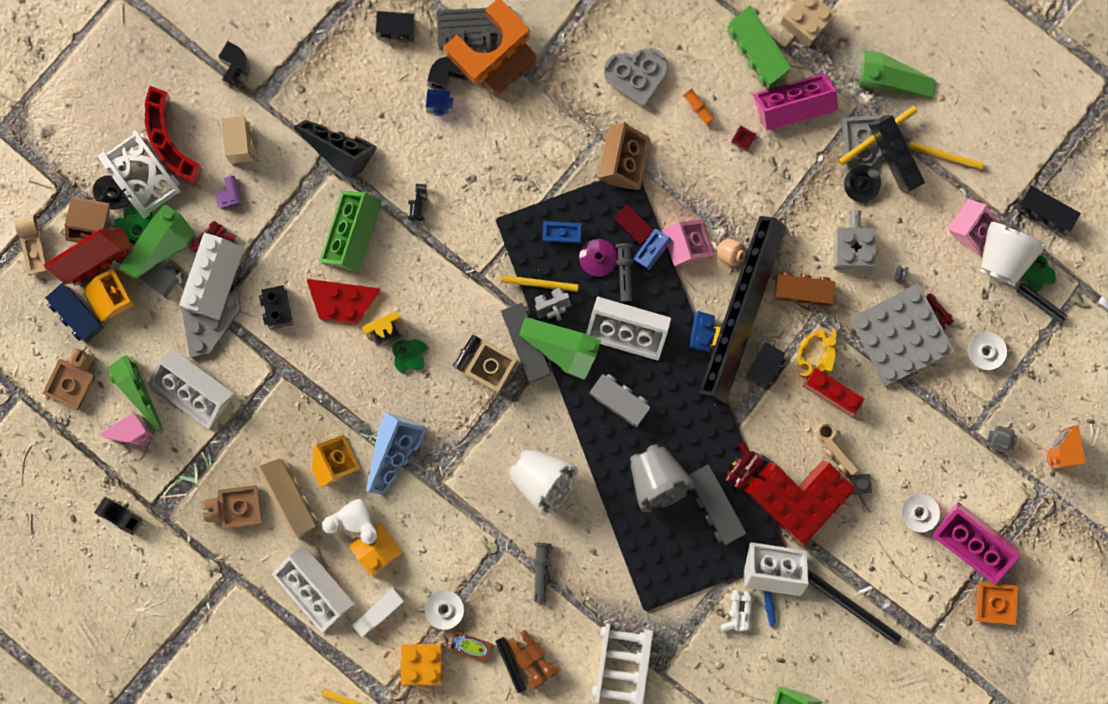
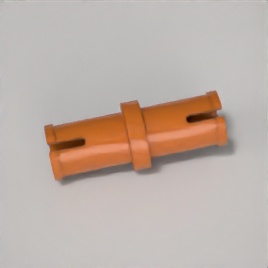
M693 88L683 95L692 106V111L698 114L705 125L715 119L705 106L706 103L700 100L693 91Z

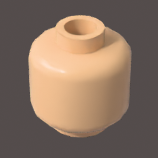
M728 238L718 245L717 254L724 263L736 266L744 261L746 257L745 246L739 241Z

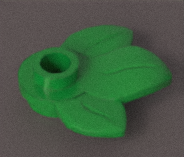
M128 205L124 211V218L115 219L116 228H123L129 238L133 241H138L153 218L152 211L148 217L143 219L136 208ZM134 230H139V231H140V234H139V235H135V234L133 233V231H134Z
M1039 255L1019 281H1027L1028 286L1035 292H1038L1043 288L1045 282L1055 284L1056 273L1048 266L1047 259ZM1036 262H1039L1041 264L1040 268H1037L1035 266Z
M417 339L396 341L392 346V352L395 356V368L402 374L407 371L408 367L415 370L423 369L424 359L421 353L427 350V345ZM400 346L405 347V351L403 353L399 352Z

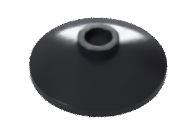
M869 165L853 167L844 179L846 194L856 202L872 200L881 189L880 174ZM860 179L864 180L862 185H858Z
M112 175L100 177L93 185L92 193L94 199L98 202L110 204L111 210L121 209L130 201L124 193L126 189L121 190L112 178Z

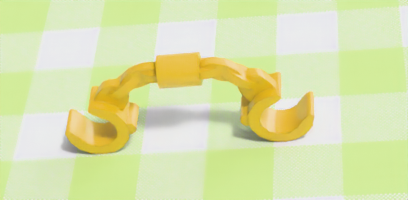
M832 328V337L836 338L837 332L834 328ZM824 329L809 334L800 343V348L797 352V366L806 365L808 372L800 373L799 376L806 377L812 372L811 362L805 361L801 354L803 349L805 350L811 342L810 339L814 336L821 338L822 342L827 339L824 335Z

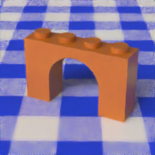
M495 0L485 9L486 17L500 30L503 36L502 42L496 50L485 54L475 52L458 35L443 46L447 57L474 85L477 82H483L492 69L496 70L502 64V60L505 57H511L520 44L524 45L530 39V29L502 0Z

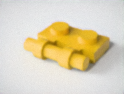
M829 337L822 342L821 347L824 350V354L818 358L817 369L825 374L832 372L837 341L833 337Z

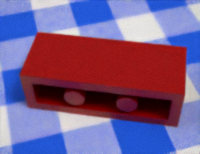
M817 368L812 370L802 386L850 417L857 413L865 398Z

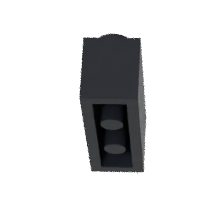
M1032 185L1024 191L1015 208L1019 210L1021 215L1035 219L1037 224L1053 229V233L1059 236L1068 235L1081 214Z

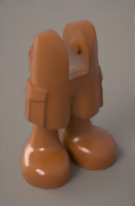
M523 630L519 633L524 642L527 643V646L521 649L519 643L513 637L509 640V644L522 670L527 669L530 675L529 688L532 691L546 681L534 666V662L539 664L547 680L559 673L561 668L559 665L548 663L544 658L546 652L541 645L535 642L526 630Z

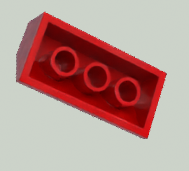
M123 228L99 229L43 265L45 269L64 284H74L76 286L85 282L84 279L86 277L98 274L99 269L111 266L113 264L112 261L115 259L124 258L126 253L132 250V247Z

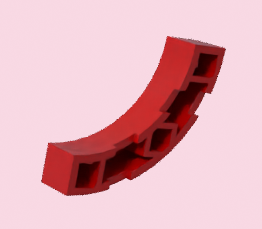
M149 86L144 105V121L149 141L159 159L170 172L182 181L196 187L202 172L200 164L179 152L172 143L168 133L167 110L171 98L168 92Z

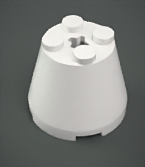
M991 222L987 231L980 272L988 276L991 275L998 281L1015 286L1040 255L1045 244L1025 233L1018 232L999 223Z
M528 449L521 453L518 463L509 470V475L514 485L536 511L544 516L549 515L553 507L558 508L564 502L574 486L572 483L573 477L578 474V468L572 463L536 450L529 451Z

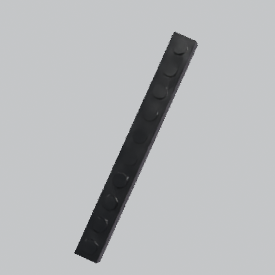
M759 216L699 390V394L711 401L726 404L786 230V226L775 217Z

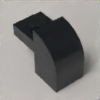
M227 41L218 57L222 63L229 66L222 81L232 89L233 85L239 82L241 78L240 73L248 76L250 64L244 51L237 45Z
M442 57L431 66L427 83L429 87L447 90L450 77L467 81L469 78L456 65H453V62L448 57Z
M106 496L94 512L99 517L113 523L119 529L131 535L135 533L143 521V518L134 511Z

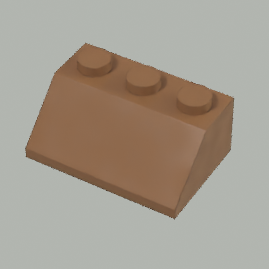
M626 123L609 126L598 179L611 186L640 190L651 138Z

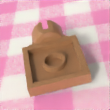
M73 349L66 361L58 360L42 394L74 410H79L95 378V375L90 372L94 357L91 354H86L83 350Z
M257 485L220 489L216 498L202 501L203 510L213 509L214 511L203 513L204 521L208 523L218 521L221 523L222 529L262 524Z

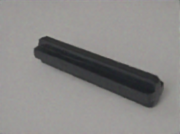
M1022 283L1018 286L1016 291L1058 323L1065 321L1067 314L1026 284Z
M501 637L497 639L496 645L516 692L522 693L526 691L525 683L506 638Z

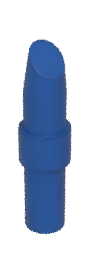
M763 591L765 611L767 612L769 625L773 627L776 623L772 593L770 591Z

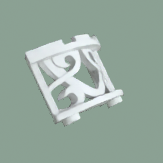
M134 130L131 137L108 153H100L98 158L121 190L126 189L124 193L143 219L150 215L151 211L181 191L177 187L180 183L174 175L170 177L147 147L146 144L149 142L142 133L138 135ZM139 144V149L134 151V147ZM144 150L148 153L150 157L142 155L144 153ZM130 161L143 162L149 165L147 184L136 179L128 182L125 181L131 172ZM124 162H126V170L120 171V167H125ZM156 165L163 175H156ZM165 181L169 184L170 189L160 196L154 191V187L164 190L160 186V182ZM136 185H141L145 188V190H143L140 187V191L136 192L134 190V187ZM151 195H154L156 199L146 205Z

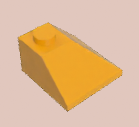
M344 435L314 446L312 472L320 488L361 469Z
M381 522L373 526L377 531V539L373 544L367 545L359 537L349 545L369 576L375 575L403 553Z

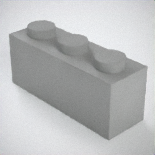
M602 374L589 395L631 425L637 427L650 409V406H648L649 402L641 396L637 398L632 395L633 391L627 386H619L616 383L617 380L611 375L607 374L605 376Z

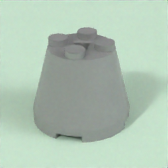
M658 444L650 446L647 452L636 454L630 458L637 501L642 512H650L652 507L664 508L685 497L687 495L686 491L689 488L693 489L695 487L691 477L665 447H659Z

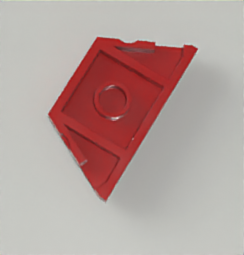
M307 279V284L320 320L358 324L381 291L380 288Z

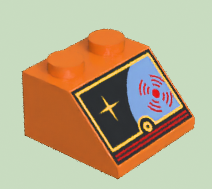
M1079 425L1064 428L1048 449L1047 462L1048 465H1051V469L1086 464Z

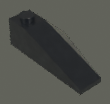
M304 120L294 126V130L335 170L349 178L355 177L364 170L377 149V146L360 137L355 136V139L344 136L345 132L328 131L326 126Z

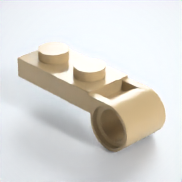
M31 216L15 220V229L21 240L28 275L32 276L49 272L43 265L47 261L36 217Z
M830 423L819 426L816 430V437L826 449L825 454L827 457L837 462V468L843 475H853L857 469L832 441L836 435L835 427ZM822 428L830 430L829 438L822 435Z

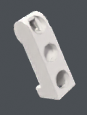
M391 588L352 627L361 637L365 636L404 603L405 600L394 588Z

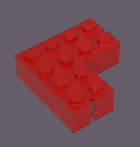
M823 460L799 486L777 464L769 462L758 474L766 480L754 478L744 489L796 543L803 546L856 490L830 462Z

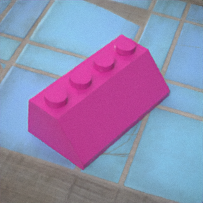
M824 73L753 94L760 120L767 131L839 110L837 91Z
M959 502L946 514L932 536L994 585L1020 557V549Z

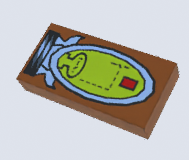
M456 631L449 650L487 662L493 643Z

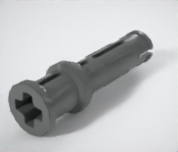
M630 243L616 244L618 249L616 264L619 266L620 302H632L631 266L633 260L631 259V248L633 244Z
M535 542L536 558L533 559L534 564H536L534 602H546L548 565L551 563L549 551L552 543Z

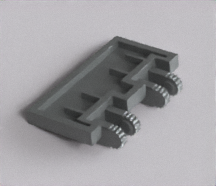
M486 8L436 10L438 49H443V46L446 45V40L449 42L458 35L464 42L467 39L469 47L484 46L483 38H486L487 53H490L492 50L490 38L498 37V48L503 36L500 30L486 17Z

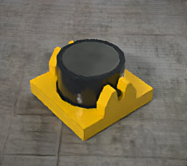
M397 311L362 327L368 339L373 338L377 347L385 346L403 336L399 324L403 322Z

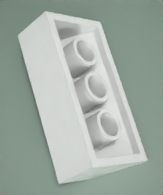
M204 233L179 306L185 310L220 320L244 248L223 238Z
M597 297L586 335L601 340L600 344L659 360L671 318Z
M174 349L168 351L158 360L148 383L150 387L208 430L226 409L233 396L231 391Z
M304 545L290 554L272 573V576L321 633L327 630L354 605L349 596L346 595Z

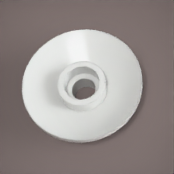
M983 332L971 340L968 354L976 367L983 370H993L1005 361L1007 348L1000 336L991 332ZM983 349H987L989 354L984 355Z
M921 493L914 494L904 501L901 507V517L904 524L912 531L927 532L938 523L940 509L937 502L931 496ZM918 509L922 512L920 517L916 515Z
M437 591L428 598L425 604L426 619L437 629H451L463 617L464 606L462 600L452 591ZM443 606L448 607L446 614L441 612Z

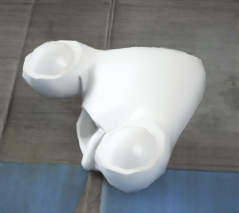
M362 499L348 503L338 513L327 517L323 522V530L329 534H333L342 526L343 532L350 536L351 539L361 537L362 542L367 545L373 544L377 539V531L373 527L368 508Z

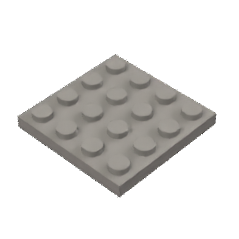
M919 283L849 318L884 386L954 352Z

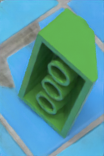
M748 6L729 22L727 32L732 40L735 39L737 42V48L741 55H745L748 59L747 64L749 68L757 73L760 85L765 86L768 90L785 80L791 67L752 6Z
M342 191L319 262L346 271L359 272L366 249L368 248L371 233L374 230V224L380 211L382 200L364 192Z

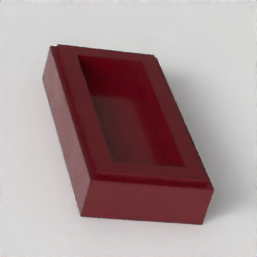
M628 205L613 218L639 245L654 231Z

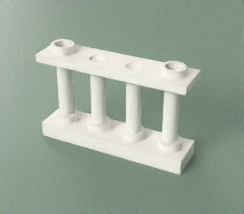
M606 623L605 627H601L600 638L603 639L597 685L592 687L591 697L595 698V703H599L600 697L630 701L631 704H643L653 630L644 629V633L640 634L609 630L610 624ZM608 638L639 642L638 644L642 645L641 653L633 654L607 650ZM605 657L636 662V664H639L638 672L633 674L604 669ZM602 677L632 681L633 684H636L635 692L625 693L601 689Z

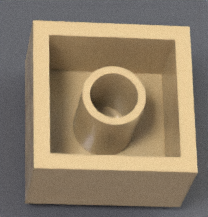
M798 0L783 16L780 24L809 48L831 23L836 13L821 0Z
M245 116L221 118L225 156L231 165L254 162L253 156H256V147L253 145L252 138L255 137L250 121H247Z
M483 340L465 371V376L499 395L518 359Z

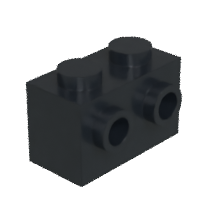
M281 285L261 289L262 295H259L261 307L264 306L265 314H262L264 325H268L270 329L293 325L286 287Z

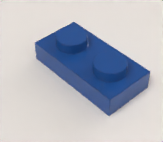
M543 221L542 241L580 243L581 223Z
M655 229L633 260L650 270L672 239Z
M701 311L695 312L689 348L704 353L710 351L715 321L714 315Z

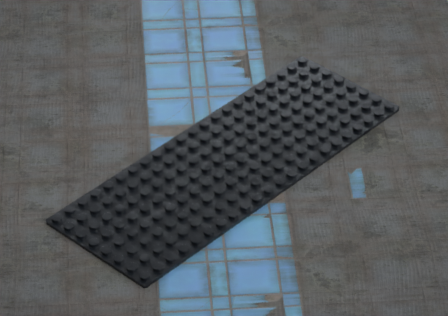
M598 180L500 216L496 219V224L517 277L578 284L577 292L563 290L564 293L568 294L571 306L565 308L566 312L560 314V321H557L556 317L548 319L547 316L539 319L535 308V297L545 295L546 300H550L553 298L551 292L554 289L520 285L534 320L586 334L597 297L671 318L659 360L600 344L595 360L585 380L565 373L561 370V367L550 361L553 374L644 611H649L743 575L750 542L778 547L785 546L775 521L744 491L745 488L742 487L738 490L734 487L735 481H732L730 484L725 480L727 471H731L734 467L732 463L737 458L742 459L744 456L738 444L744 441L728 400L726 404L715 402L699 394L711 357L709 352L704 353L689 348L694 313L676 267L671 260L668 247H666L650 270L646 269L633 260L646 240L639 245L613 219L615 215L628 205L653 230L657 229L661 232L643 183H641L640 190L611 186L602 180ZM543 221L581 223V242L542 241ZM594 239L608 241L617 252V260L618 249L616 244H633L631 248V259L633 260L631 266L632 302H620V271L617 264L611 273L602 277L591 276L583 270L580 265L579 256L582 247L587 242ZM598 253L595 255V258L600 260L602 255ZM602 374L605 376L607 374L611 375L617 380L616 383L619 386H627L633 391L632 395L637 398L641 396L649 402L648 406H650V409L637 427H634L589 395ZM658 444L659 447H665L688 475L709 464L746 534L726 545H723L722 542L718 543L714 536L715 528L707 523L704 517L706 512L704 508H699L695 500L697 495L694 490L690 491V489L686 491L687 495L669 506L664 508L652 507L650 512H642L637 501L630 458L639 453L643 454L647 452L650 446ZM738 473L737 477L741 479L742 475Z

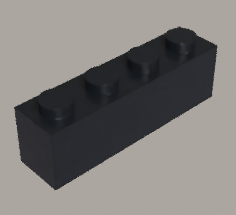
M893 115L882 116L868 124L900 191L910 192L923 185L925 181Z

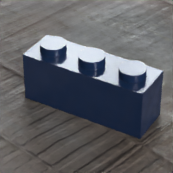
M63 282L45 297L49 302L47 306L54 313L57 311L60 314L59 320L66 327L70 326L74 330L72 334L78 341L83 340L87 343L105 328Z

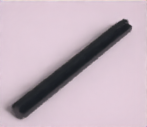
M808 570V583L893 644L900 642L902 638L900 634Z

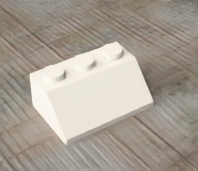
M750 542L744 569V587L801 596L808 585L807 551Z

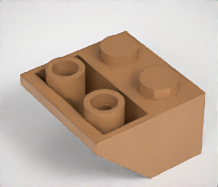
M71 197L65 221L66 241L78 243L99 229H110V204Z

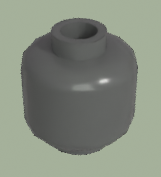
M997 426L994 431L990 430L987 441L991 442L990 446L993 450L1008 453L1010 450H1014L1018 435H1015L1013 429Z

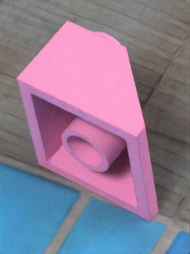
M968 199L948 230L957 241L981 256L984 252L990 223H999V221L987 205Z
M702 220L679 222L662 230L664 234L672 239L668 249L674 266L686 265L714 255Z
M134 412L100 433L102 437L109 440L133 445L140 444L141 446L151 441L150 437L154 435L144 418Z

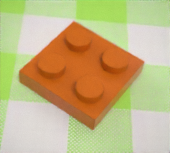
M978 582L975 621L1016 625L1018 586Z

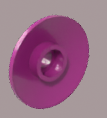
M591 240L580 251V265L591 276H606L616 266L617 252L614 246L606 240ZM598 253L602 255L600 260L595 258V255Z

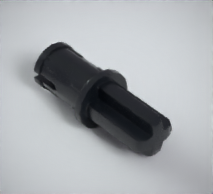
M472 335L465 347L460 350L462 352L452 366L463 372L469 360L474 358L473 354L481 343V339L476 335Z

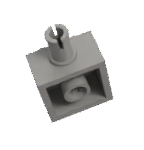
M850 210V226L848 228L838 227L834 231V269L872 270L876 266V228L861 227V210H857V212ZM853 245L855 246V248H858L857 252H855V250L851 248Z

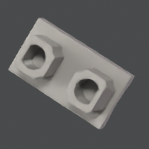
M560 287L551 292L553 298L550 300H546L545 295L535 297V308L539 319L547 316L548 319L556 317L557 321H560V314L566 312L565 308L571 306L568 294L564 293Z

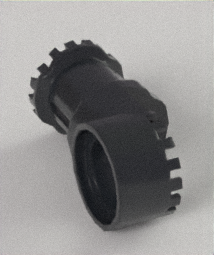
M416 184V200H408L410 205L408 220L410 221L415 220L417 222L418 220L420 222L425 220L423 205H425L427 200V184Z

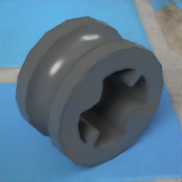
M898 265L894 281L900 280L904 284L909 268H902V265Z

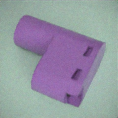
M235 176L225 177L224 181L227 190L215 194L217 204L221 209L242 204Z

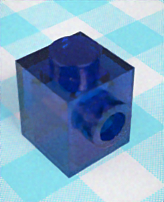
M427 89L426 112L433 113L435 116L449 114V109H453L454 98L451 97L450 91Z

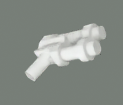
M733 590V595H730L732 610L729 611L732 621L720 625L723 633L732 629L740 632L751 630V607L754 600L752 592L744 591V596H741V591ZM740 600L745 601L744 612H739Z

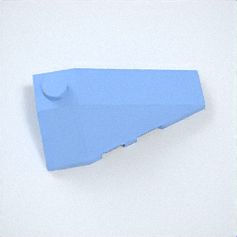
M385 412L377 433L367 485L368 492L385 494L396 479L398 470L409 461L407 458L412 451H416L419 448L427 430L425 426L404 417Z

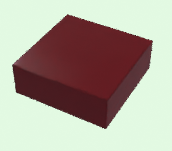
M740 125L731 143L748 151L757 134Z

